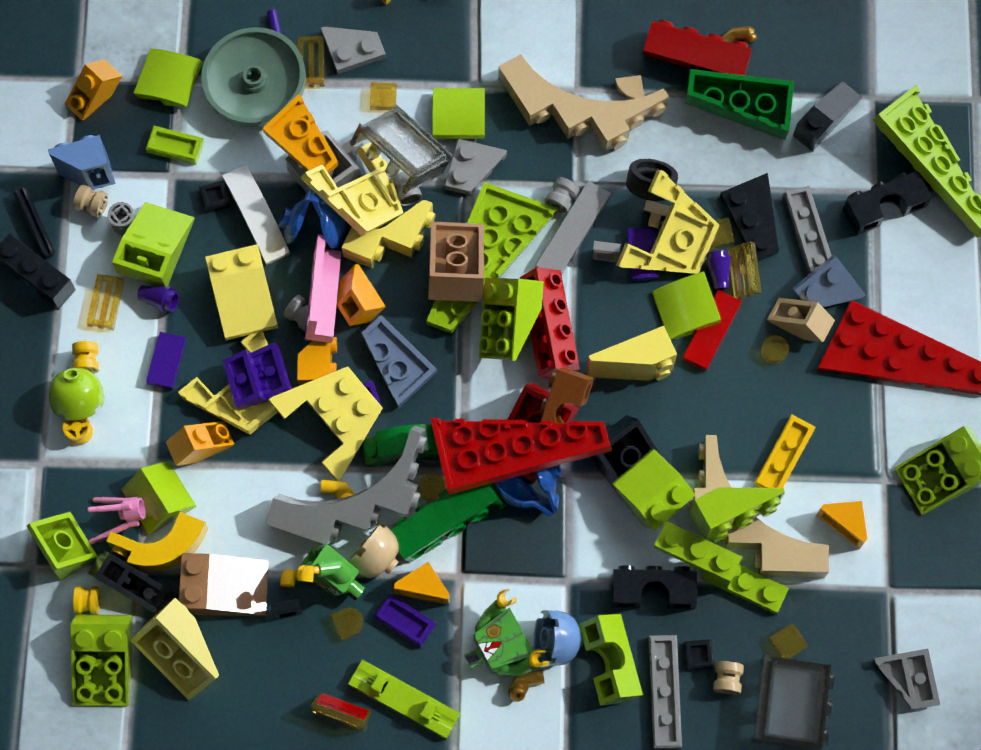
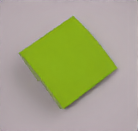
M150 48L134 94L141 99L160 100L165 106L187 108L203 62L200 59L181 53Z
M433 88V139H485V88Z
M704 271L679 279L652 291L662 324L670 340L692 335L695 330L721 322Z

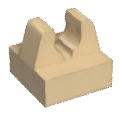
M646 200L644 212L651 214L648 226L658 229L661 217L666 218L670 206Z

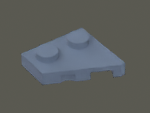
M832 255L792 288L800 300L818 302L822 307L866 296L835 255Z

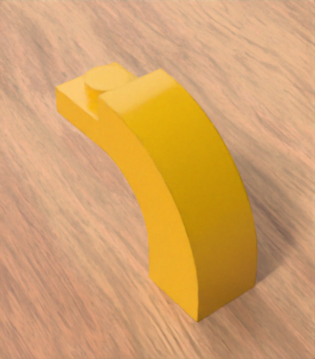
M180 512L169 534L157 542L139 543L114 532H110L106 542L112 548V553L123 558L130 555L127 563L135 569L147 572L163 571L180 565L182 553H195L208 531V526L206 522Z

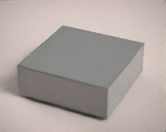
M594 241L592 259L617 263L621 244Z

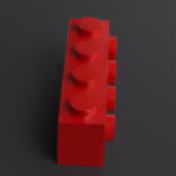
M666 20L652 21L643 49L644 56L693 70L745 76L752 49L747 48L748 44L734 40L733 43L723 41V37L711 33L708 36L698 34V30L691 27L676 28L673 27V23Z
M536 267L521 276L520 279L544 281L542 309L530 331L538 377L550 379L553 372H557V369L563 367L578 372L580 367L561 270Z

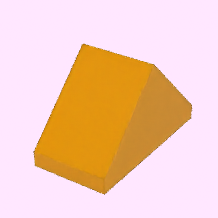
M862 501L823 504L816 514L859 549L868 539Z
M429 562L394 584L395 594L449 605L450 594Z

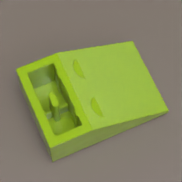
M145 202L123 235L112 260L116 273L155 286L168 287L195 218Z
M485 278L479 358L516 361L542 309L544 281Z
M962 426L894 468L921 515L981 485V443L971 427Z
M719 487L695 499L689 514L701 536L708 541L713 539L714 542H717L728 536L729 530L735 527L739 530L753 523V518L759 515L767 517L778 510L777 506L781 504L785 490L783 488Z
M76 614L70 624L72 705L129 706L133 643L130 640L133 638V616Z

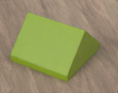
M169 461L140 468L121 489L126 498L137 496L143 499L146 515L140 521L149 536L176 520L180 512L186 514L197 507Z
M71 512L31 522L26 526L60 580L68 577L98 557Z

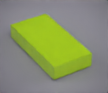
M153 126L146 151L147 153L197 165L204 139Z

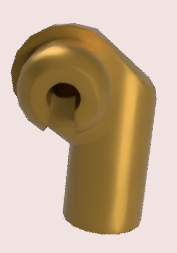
M743 26L731 28L722 37L723 41L733 43L734 40L743 39L744 43L752 44L757 40V35L754 33V28Z
M543 670L531 671L521 677H515L508 689L509 697L515 702H520L525 698L530 686L544 684Z

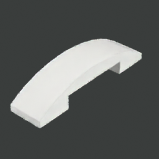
M244 165L222 175L255 243L258 244L259 251L266 265L290 255L279 227L247 166Z

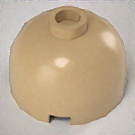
M382 522L377 525L371 532L372 535L364 540L348 560L349 563L358 569L360 576L373 578L383 572L389 574L399 562L395 559L399 551L396 536Z

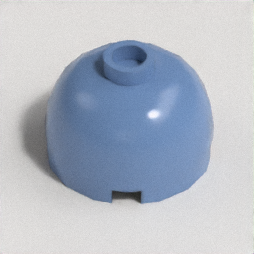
M542 610L540 613L544 614L543 618H537L534 629V648L546 651L541 654L542 657H539L540 663L549 661L548 666L565 665L573 660L579 648L583 645V638L578 623L566 612Z

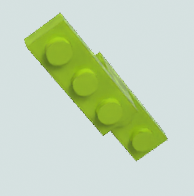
M665 521L653 547L704 571L701 577L702 580L776 615L789 590L788 587L739 565L742 556L668 521Z

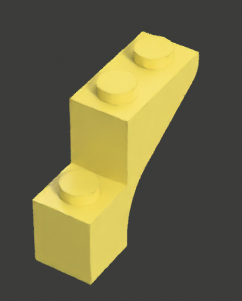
M427 200L420 201L387 226L375 229L363 236L351 227L342 246L343 257L373 268L376 261L380 262L385 247L412 258L415 250L420 251L424 243L425 236H423L426 227L430 228L431 221L434 222L436 214L433 213V203Z

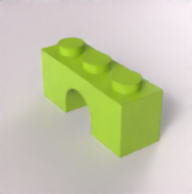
M621 614L598 615L580 623L579 627L586 651L593 650L598 652L605 662V673L593 678L600 705L625 703L642 696V689Z

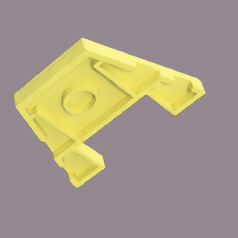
M378 139L360 147L356 151L370 173L338 188L323 165L309 170L301 176V179L361 236L397 219L403 214L394 183L389 182L386 173L388 166L386 160L381 158L379 152L381 145Z
M657 170L648 192L672 204L651 252H645L625 243L616 266L697 274L700 272L719 224L686 195L685 191L679 185H676L664 171Z
M263 332L250 334L241 341L242 346L250 353L268 345ZM198 377L178 391L179 396L183 400L249 435L278 413L269 401L238 409L235 406L229 384L216 395H213Z
M348 366L268 399L283 419L306 401L342 444L321 462L336 481L342 478L383 409Z

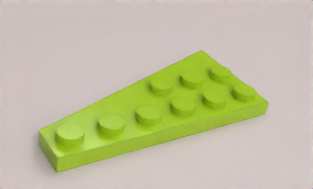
M915 85L879 113L873 121L880 131L896 146L897 150L913 165L914 169L931 185V188L948 204L949 208L964 222L966 227L979 238L981 236V195L974 193L969 184L972 179L968 172L963 174L957 164L960 161L958 155L941 126L934 124L929 115L932 111L928 104L923 105L918 97L920 90Z
M483 183L467 223L484 224V284L485 278H500L554 217L558 212V208L492 184ZM435 300L426 323L429 326L452 334L479 302Z

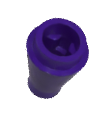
M726 250L708 252L707 259L705 260L713 284V290L716 291L729 289L731 257L728 256V251Z
M141 285L138 289L137 298L167 313L168 311L173 312L177 308L179 293L174 291L173 287Z

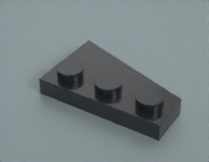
M768 173L722 191L720 198L753 262L756 263L777 254L779 245Z

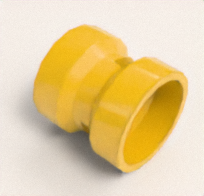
M92 341L73 343L72 354L74 355V361L72 362V368H84L94 374L98 373L99 362L96 360V356L99 354V344Z

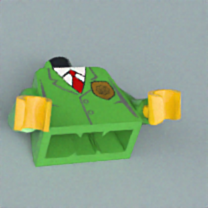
M328 544L312 548L297 571L287 569L280 576V586L295 587V580L297 578L301 582H314L333 596L345 593L353 600L358 599L365 589L364 586L354 580L359 573L358 569Z
M505 589L497 594V600L483 612L475 626V634L473 635L477 648L464 654V657L471 669L486 662L491 673L497 672L500 676L521 677L537 667H547L549 661L540 663L539 656L546 651L532 650L511 609H506V607L517 602V597L512 598L508 602L505 595L510 589Z

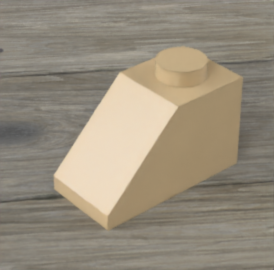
M778 298L767 318L770 323L803 340L824 342L835 321L818 302Z

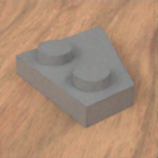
M333 27L321 28L337 74L386 59V54L377 32Z
M458 139L446 180L445 190L471 195L479 187V183L486 180L492 173L494 167L506 158L507 150Z
M928 648L874 658L877 667L911 710L940 705Z

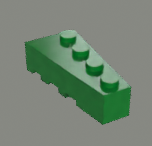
M690 69L687 79L685 104L785 140L790 129L794 81Z
M493 483L449 495L446 488L438 494L439 498L432 503L425 502L415 509L416 513L408 519L403 517L397 520L392 525L394 528L391 531L396 536L399 552L404 560L413 562L443 543L441 538L444 536L447 538L457 536L464 531L466 523L477 521L479 523L488 517L487 514L490 509L497 506L501 510L508 506L507 503L498 496Z

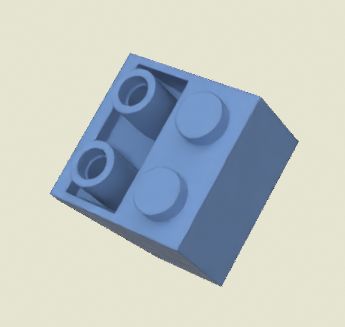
M88 135L82 137L79 141L59 143L54 148L48 149L52 162L60 176L80 186H89L92 190L116 184L100 135Z

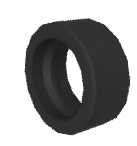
M638 159L629 166L626 187L639 198L650 201H665V199L648 192L657 170L664 171L677 185L678 172L669 164L659 160Z

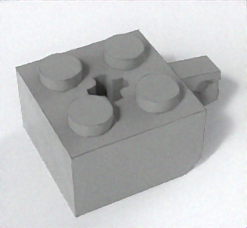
M328 131L321 132L338 161V166L329 173L336 186L339 188L360 178V168L355 163L357 160L355 156L358 154L356 151L363 146V143L357 136L346 143L342 141L338 143ZM288 156L285 158L287 170L306 192L308 185L301 179V176L307 171Z

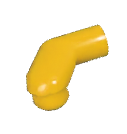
M323 479L321 481L320 493L334 494L337 499L355 494L347 482Z

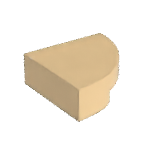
M641 75L615 78L617 90L627 98L644 97Z

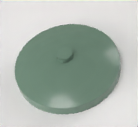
M252 27L234 31L223 37L212 47L204 61L201 80L208 103L220 117L239 126L260 127L265 126L299 93L301 96L303 95L306 85V70L299 50L286 36L271 29Z

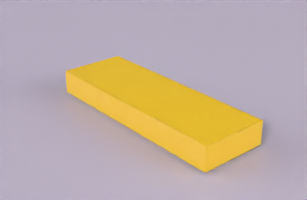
M791 414L754 486L758 488H783L816 427Z

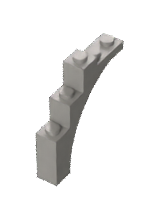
M418 426L410 429L403 454L396 465L384 478L366 490L352 496L328 501L301 500L278 494L272 500L265 524L322 544H330L333 539L337 540L340 535L342 524L339 521L364 530H368L372 524L376 525L382 509L378 508V505L407 515L412 508H417L421 498V494L417 492L419 484L409 480H414L417 474L419 464L415 463L418 453L422 454L426 446L427 438L423 437L426 429Z

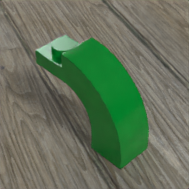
M432 424L405 425L376 431V436L364 439L363 441L365 466L376 467L399 460L403 454L410 429L414 426L426 429L423 437L427 438L422 454L418 453L417 458H430L440 461Z

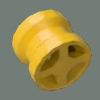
M87 418L72 421L64 420L63 432L72 444L84 445L91 440L93 428Z
M82 586L75 587L73 594V610L75 614L90 612L91 614L98 615L100 610L99 587H92L91 589H84Z

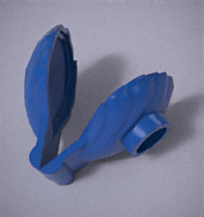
M308 186L304 199L297 202L292 209L285 207L278 226L284 228L285 241L287 244H290L296 239L311 201L320 217L325 241L330 248H338L346 236V221Z
M560 465L535 471L537 482L540 488L548 495V498L534 491L531 485L521 476L493 483L498 496L509 505L518 508L535 507L543 511L546 516H551L557 512L559 495L555 490L556 478L561 477Z

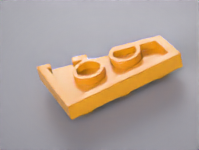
M300 93L262 128L265 135L306 171L323 165L329 174L338 166L334 153L325 137L321 134Z

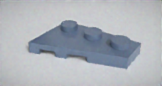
M382 315L362 332V337L398 408L437 373V369Z

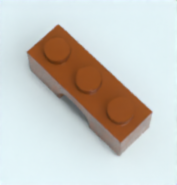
M565 367L557 369V372H553L548 387L551 388L549 397L543 400L540 408V413L543 414L541 420H549L552 423H564L561 418L562 407L566 403L577 406L585 405L594 378Z

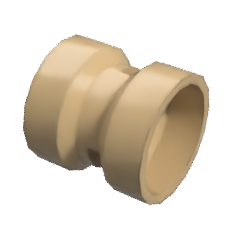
M81 185L75 194L73 208L81 212L87 210L90 212V215L100 218L107 207L109 195L102 191H92L91 187Z
M730 661L716 662L715 671L718 675L714 681L713 691L728 695H740L742 685L739 681L740 676L743 675L744 665Z

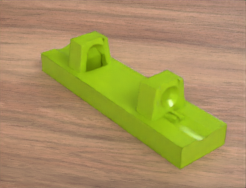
M361 660L348 683L350 687L446 740L460 717L459 712L364 660ZM386 682H388V684H387V686L385 687L383 693L381 694V690H382L383 685H384Z

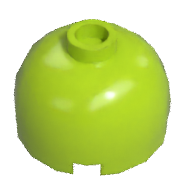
M70 368L64 370L54 377L49 386L50 407L56 416L58 414L64 415L66 420H82L91 417L96 413L95 409L100 404L101 407L104 404L103 387L98 377L88 369Z

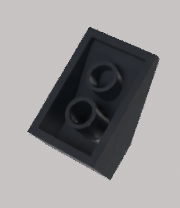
M628 415L606 430L612 451L590 456L616 492L617 490L612 485L616 479L650 450L655 449L659 453L639 419Z

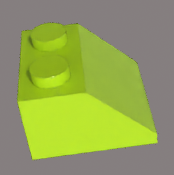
M655 449L650 450L612 483L641 524L654 531L695 496V493L680 473Z

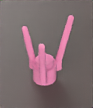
M137 496L130 498L94 497L93 502L116 505L88 507V512L118 511L120 519L127 522L90 539L89 544L92 545L108 538L110 532L117 534L130 527L139 526V520L144 519L146 515L143 499Z

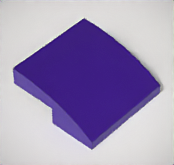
M275 342L251 353L248 350H244L222 360L234 403L238 409L268 402L269 398L292 389L279 345Z

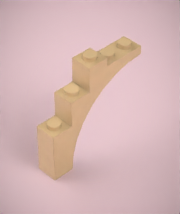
M521 54L498 66V78L529 126L545 122L552 114L568 139L574 135L576 137L583 135L590 127L606 152L612 148L619 149L624 146L629 138L630 128L635 129L639 127L650 116L657 117L666 110L669 96L664 88L647 96L626 101L593 100L565 92L547 82L534 71Z
M706 435L703 444L699 443L698 459L703 460V470H699L698 485L703 486V488L694 489L695 496L687 503L688 513H690L695 499L719 487H731L719 458L717 435ZM757 517L752 519L753 523L740 530L735 527L728 531V536L721 539L725 540V549H758V551L754 552V568H759V574L765 577L825 578L829 573V545L804 542L786 536L767 526Z

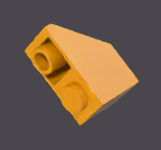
M105 59L85 64L64 104L77 117L85 120L113 95L122 75Z
M355 264L340 279L336 305L349 326L371 322L386 307L359 264Z
M333 337L332 343L312 340L298 354L297 381L299 386L337 371V363H332V353H337V337Z
M224 421L183 426L166 441L176 466L197 463L235 445Z

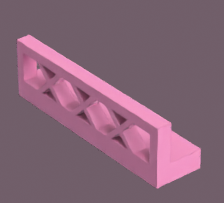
M319 234L313 255L305 339L332 343L341 251L325 249L324 235Z

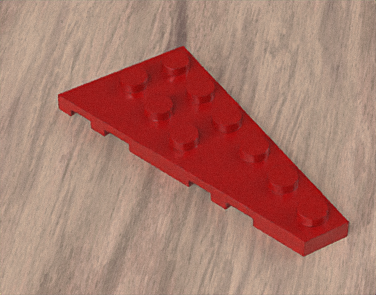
M851 300L817 371L840 372L842 375L867 376L869 379L909 385L914 383L925 385V387L929 388L941 387L952 389L956 392L981 395V361Z
M430 418L449 495L612 451L604 422L570 421L569 423H552L549 420H541V423H527L526 420L483 419L480 422L466 421L465 419L441 421L440 418Z

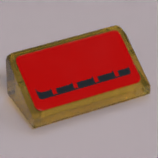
M319 693L311 705L313 713L361 731L366 730L372 714L370 710L325 693Z

